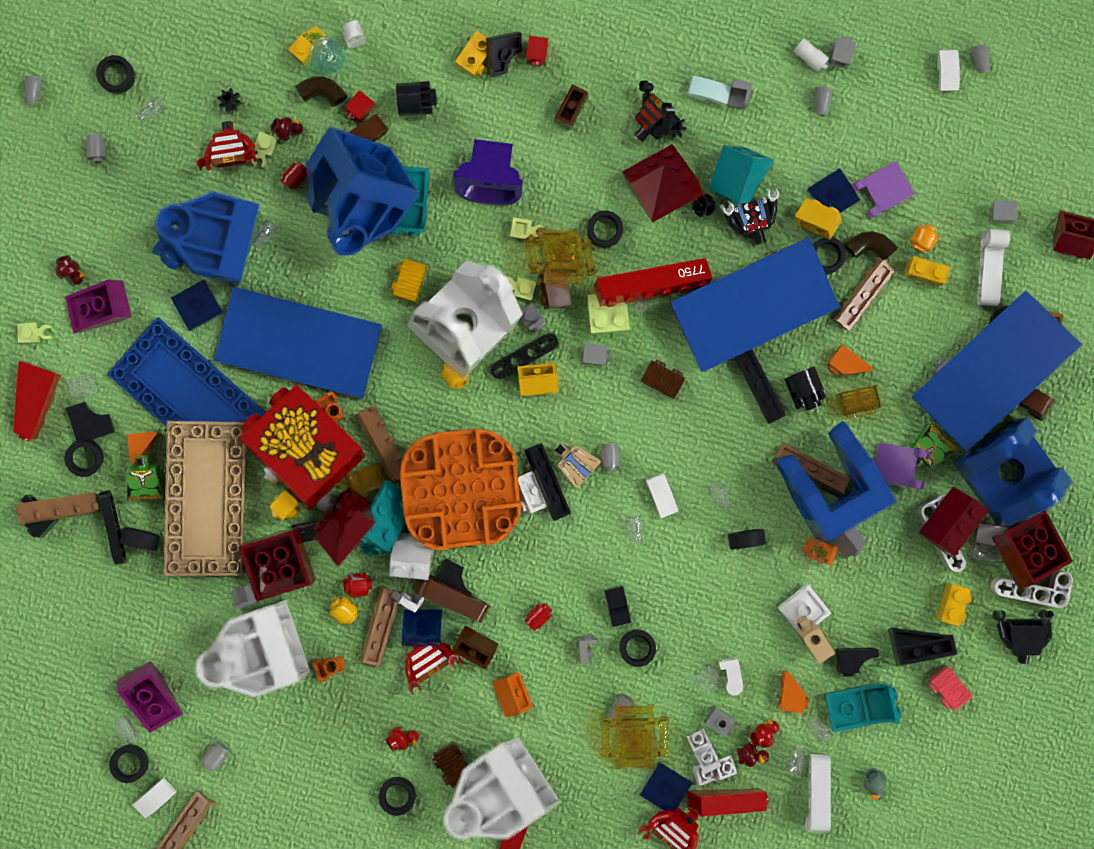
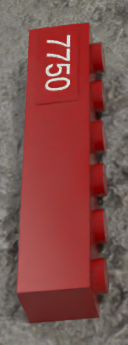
M706 258L599 277L596 279L594 289L600 307H613L618 303L625 302V304H629L638 299L649 300L654 296L661 295V297H666L675 292L686 293L691 289H698L709 284L712 280V275Z

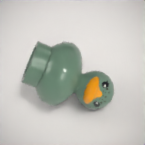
M870 768L864 774V787L870 792L871 799L881 800L884 796L882 789L886 786L887 777L882 771Z

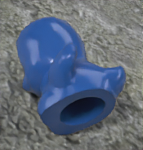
M158 241L154 246L152 253L159 255L161 261L168 268L177 269L183 264L172 248L164 245L161 241Z

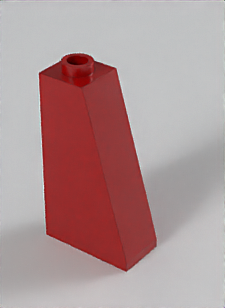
M23 361L18 363L13 433L19 434L18 438L30 441V439L38 438L61 375Z
M759 788L687 790L688 810L696 812L701 817L767 811L769 803L766 791Z

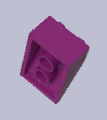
M105 280L65 296L73 333L107 326L132 317L123 280Z
M151 661L118 679L117 693L149 733L183 714L162 674Z

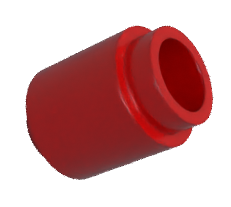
M293 162L284 172L283 178L280 181L293 190L307 177V168L300 162L297 164Z
M545 602L543 604L538 603L526 615L527 618L524 621L532 630L536 631L552 617V609Z

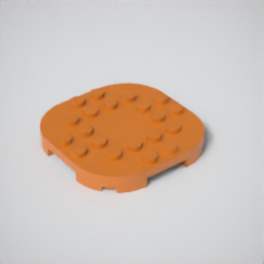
M483 428L435 432L416 439L405 451L400 464L404 518L414 538L423 545L436 550H448L447 548L481 544L491 545L506 538L514 526L517 525L521 514L517 474L518 464L510 444L494 431Z

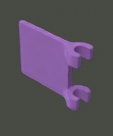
M897 161L851 186L854 193L865 187L876 207L866 212L869 219L915 194Z
M879 443L875 464L886 483L924 490L925 482L914 480V472L917 458L930 459L931 452Z

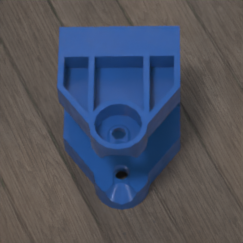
M329 126L306 162L309 186L307 202L313 213L317 212L329 217L330 226L327 231V238L335 252L340 255H353L361 251L365 245L395 230L420 194L391 147ZM347 230L349 231L348 234L342 235Z
M210 192L182 204L165 206L159 211L156 218L157 234L160 241L172 248L192 274L238 286L242 279L260 204L217 192Z
M1028 417L1012 420L953 461V464L978 500L989 510L988 514L996 525L1010 526L1047 510L1065 496L1066 490L1073 482L1063 467L1056 468L1035 439L1034 435L1037 430ZM1010 461L1018 464L1019 473L1016 482H1005L1000 479L998 471L1002 462Z
M844 421L836 424L828 432V435L855 490L831 504H826L819 490L793 454L775 459L776 466L783 477L788 491L815 539L827 542L897 502L876 464Z

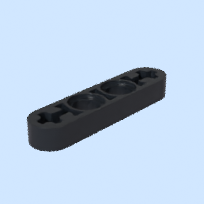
M552 333L545 334L499 360L491 368L492 375L497 379H503L518 371V366L511 364L513 356H520L522 358L520 366H527L557 348V337ZM547 337L550 339L554 338V346L550 347L547 345L543 347L546 351L542 353L541 347L537 342L541 341L542 345L546 343ZM531 346H535L539 350L538 355L535 357H531L527 353L528 348ZM508 360V364L513 370L509 372L508 368L505 369L502 376L495 374L496 366L504 367L506 365L504 361Z
M111 490L99 492L113 562L115 565L126 563L124 544L120 542L121 530Z

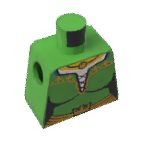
M927 424L910 447L931 452L930 459L917 458L916 471L923 464L928 468L934 467L957 450L932 424Z
M145 454L137 455L135 457L136 464L131 465L127 472V501L164 498L165 482L159 464L148 463L147 455Z

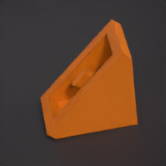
M152 431L128 434L130 462L136 464L135 457L137 455H146L161 436V433Z

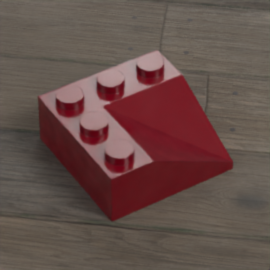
M673 144L622 171L628 188L652 223L703 195L699 180Z
M348 487L346 491L341 492L338 501L327 509L323 519L316 522L313 531L316 540L334 564L339 567L376 522L368 499L351 487Z
M1046 510L991 537L1018 589L1032 586L1073 562Z
M298 526L244 542L238 547L256 601L307 587L316 581Z

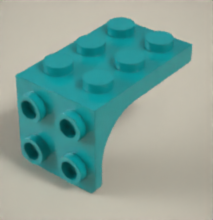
M403 166L420 194L397 228L389 234H400L402 231L408 232V235L420 236L426 230L430 168Z
M385 480L370 506L376 523L358 544L362 548L361 551L369 556L390 553L406 523L402 491L389 480Z
M885 681L824 693L832 732L877 723L890 722L900 724L899 719L902 718L900 708L896 707L895 699L898 698L895 687L892 688Z

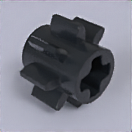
M232 88L226 92L222 89L223 94L221 97H217L222 102L219 104V107L221 109L226 107L227 113L233 109L237 112L236 107L238 104H242L237 99L240 97V94L238 92L233 94ZM231 97L233 101H230L228 104L226 100H230Z
M684 119L674 125H678L677 131L673 129L664 135L667 136L669 134L672 136V140L677 135L679 138H682L681 131H686L687 129L682 126Z
M706 193L705 196L702 195L697 200H694L692 210L700 218L703 215L708 217L715 211L716 201L713 200L711 195Z

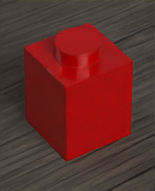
M529 35L526 63H530L534 67L545 65L548 38Z
M359 90L345 106L348 112L346 115L352 121L356 122L358 120L362 123L376 105L374 101Z

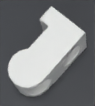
M358 20L343 25L344 32L342 33L348 49L367 43Z
M738 658L718 660L719 669H725L726 690L731 695H739L743 690V682Z

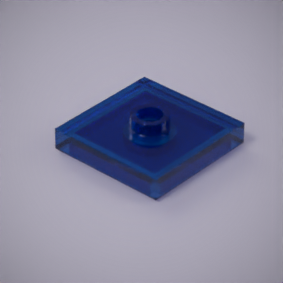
M840 168L807 189L813 199L818 200L826 207L836 208L840 213L860 201V198Z
M205 279L171 297L189 331L223 314Z
M442 609L417 610L416 613L411 610H403L402 646H441Z
M659 761L639 795L663 810L673 811L678 808L693 782Z

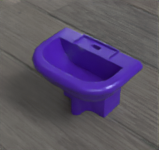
M474 139L471 161L462 163L458 170L453 173V187L456 194L467 201L507 206L518 202L522 196L523 180L519 178L518 171L510 167L513 144Z

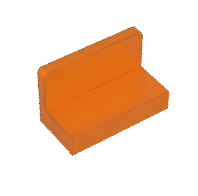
M515 672L505 678L492 682L505 717L519 715L533 708L520 672Z

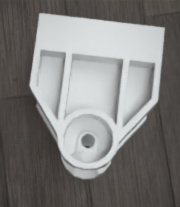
M465 261L454 272L452 279L428 302L424 301L412 313L407 327L464 379L515 328L522 316V312L513 294L512 285L502 272L492 265L484 266ZM454 315H469L473 321L472 331L467 323L458 321Z
M286 599L229 620L217 637L242 633L248 673L242 676L223 678L218 639L214 641L208 651L199 657L196 664L197 676L205 685L211 687L222 686L253 697L301 681L311 672Z
M518 737L501 743L463 770L453 802L445 812L444 824L447 831L458 839H467L472 836L507 839L561 804V802Z

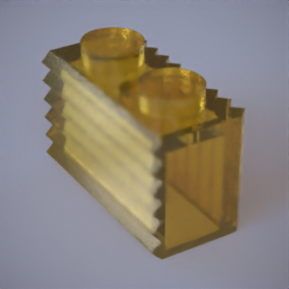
M876 385L836 394L841 416L846 415L847 419L858 417V413L865 411V415L876 413V409L881 408Z
M381 462L345 476L348 487H351L364 497L369 496L368 492L375 489L376 492H379L383 482L389 480Z

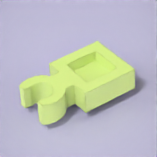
M259 132L255 143V151L258 153L255 156L257 160L262 159L261 167L265 168L267 166L266 157L273 156L279 139Z
M513 217L509 237L529 240V235H531L535 240H540L543 236H538L536 230H543L544 226L536 225L532 227V221Z
M505 276L512 285L515 297L532 301L537 282L518 277L517 282H514L511 277Z
M39 323L17 324L18 343H39V337L46 340L53 339V336L45 335L46 329H52L50 325H43L39 328Z

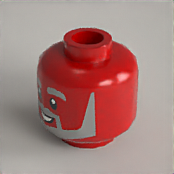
M365 572L349 573L343 579L345 594H348L350 598L367 596L369 589H372V579L368 578Z

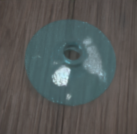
M332 36L318 39L310 51L312 67L324 75L337 72L345 60L343 44Z

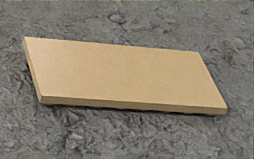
M167 421L164 576H242L243 559L238 547L243 544L246 447L240 439L244 434L241 430L244 422Z

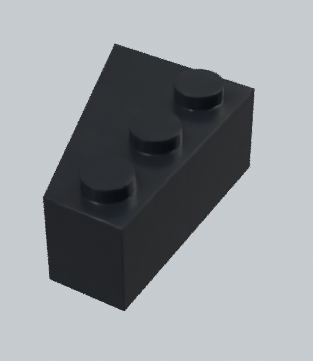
M894 627L888 629L896 667L958 655L953 635Z

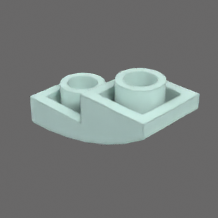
M692 76L687 94L702 101L708 99L725 106L728 102L731 87L707 78Z

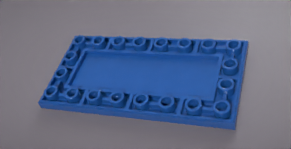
M810 237L670 301L701 372L840 308Z
M233 287L214 361L363 399L382 324Z
M1025 290L923 385L912 398L968 452L1082 346V343Z
M159 317L155 319L107 374L166 427L167 421L245 422L253 414L258 413L262 417L266 413L262 407Z

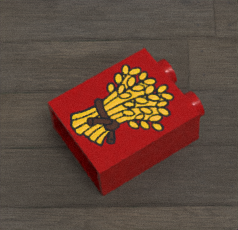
M296 384L290 391L286 387L279 389L269 401V404L273 407L262 417L258 413L250 416L241 427L244 434L240 439L244 446L310 511L365 458L362 447Z

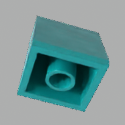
M723 145L709 189L714 191L718 197L730 198V202L734 204L749 203L774 159L744 146Z

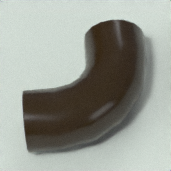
M312 76L295 85L296 90L305 102L314 96L321 95L328 100L332 107H336L347 98V94L342 87L334 80L324 76Z
M875 231L861 232L844 244L848 252L855 258H858L867 250H873L885 260L898 249L891 239Z

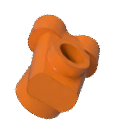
M331 391L315 402L337 423L345 417L336 401L338 397L334 391ZM336 411L337 415L331 416L330 412Z
M342 656L325 660L323 658L313 660V667L316 670L319 682L329 679V676L346 669Z

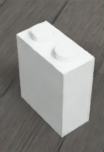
M400 533L393 545L390 559V576L429 580L434 549L423 545L412 534Z

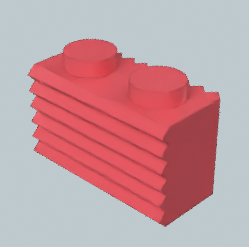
M943 665L928 678V681L931 683L928 685L935 694H940L943 698L940 701L947 709L951 708L956 711L973 697L947 665Z

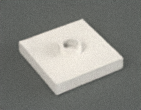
M808 583L778 606V609L795 630L799 627L796 620L801 616H806L808 620H812L818 625L832 614Z

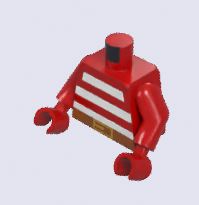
M232 121L222 122V132L213 134L203 158L197 161L199 170H202V167L205 166L207 171L211 170L210 164L216 168L249 164L252 163V159L256 162L255 144L248 135L239 130H234Z
M418 634L408 639L414 650L407 654L408 657L405 660V674L409 683V691L414 695L413 689L418 687V690L421 692L422 688L419 683L428 679L447 665L456 669L454 662L458 660L462 663V659L452 652V648L448 644L432 639L423 643Z
M681 808L673 811H659L648 821L647 826L639 827L638 833L640 834L646 830L647 834L643 836V839L647 840L651 835L650 830L652 829L651 832L670 849H696L699 838L696 832L699 827L696 823L698 815L692 810L686 814Z

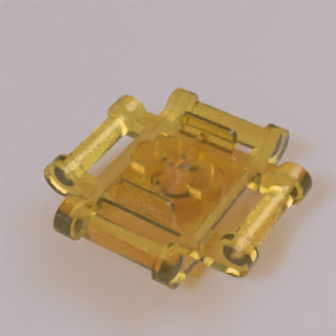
M539 227L537 237H527L524 240L529 257L528 272L531 274L543 272L544 284L555 282L583 285V273L592 276L597 272L596 266L593 264L591 252L592 241L580 238V233H577V229H570L569 231L545 230V228ZM535 246H540L542 262H537ZM582 249L584 250V256H585V263H586V264H584Z
M615 704V718H600V726H602L600 756L615 757V770H619L622 767H648V769H654L655 757H666L669 755V748L667 747L669 717L661 716L654 718V704H648V706H621V704ZM621 714H648V718H644V716H625V718H621ZM609 727H615V749L609 748ZM655 727H660L659 748H655Z

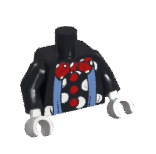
M776 187L774 194H770L769 188L766 189L768 199L764 197L735 207L728 201L729 207L727 209L721 204L720 208L725 213L728 226L744 238L753 235L755 245L767 242L764 231L769 230L771 225L775 223L778 211L777 198L779 197V191Z

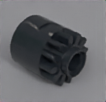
M430 81L396 83L399 117L433 114L432 106H437L436 89H431Z
M815 366L784 379L796 409L804 407L806 411L821 406L820 400L827 398Z

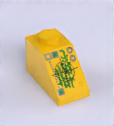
M315 26L301 34L288 50L296 60L306 67L329 42L330 38Z

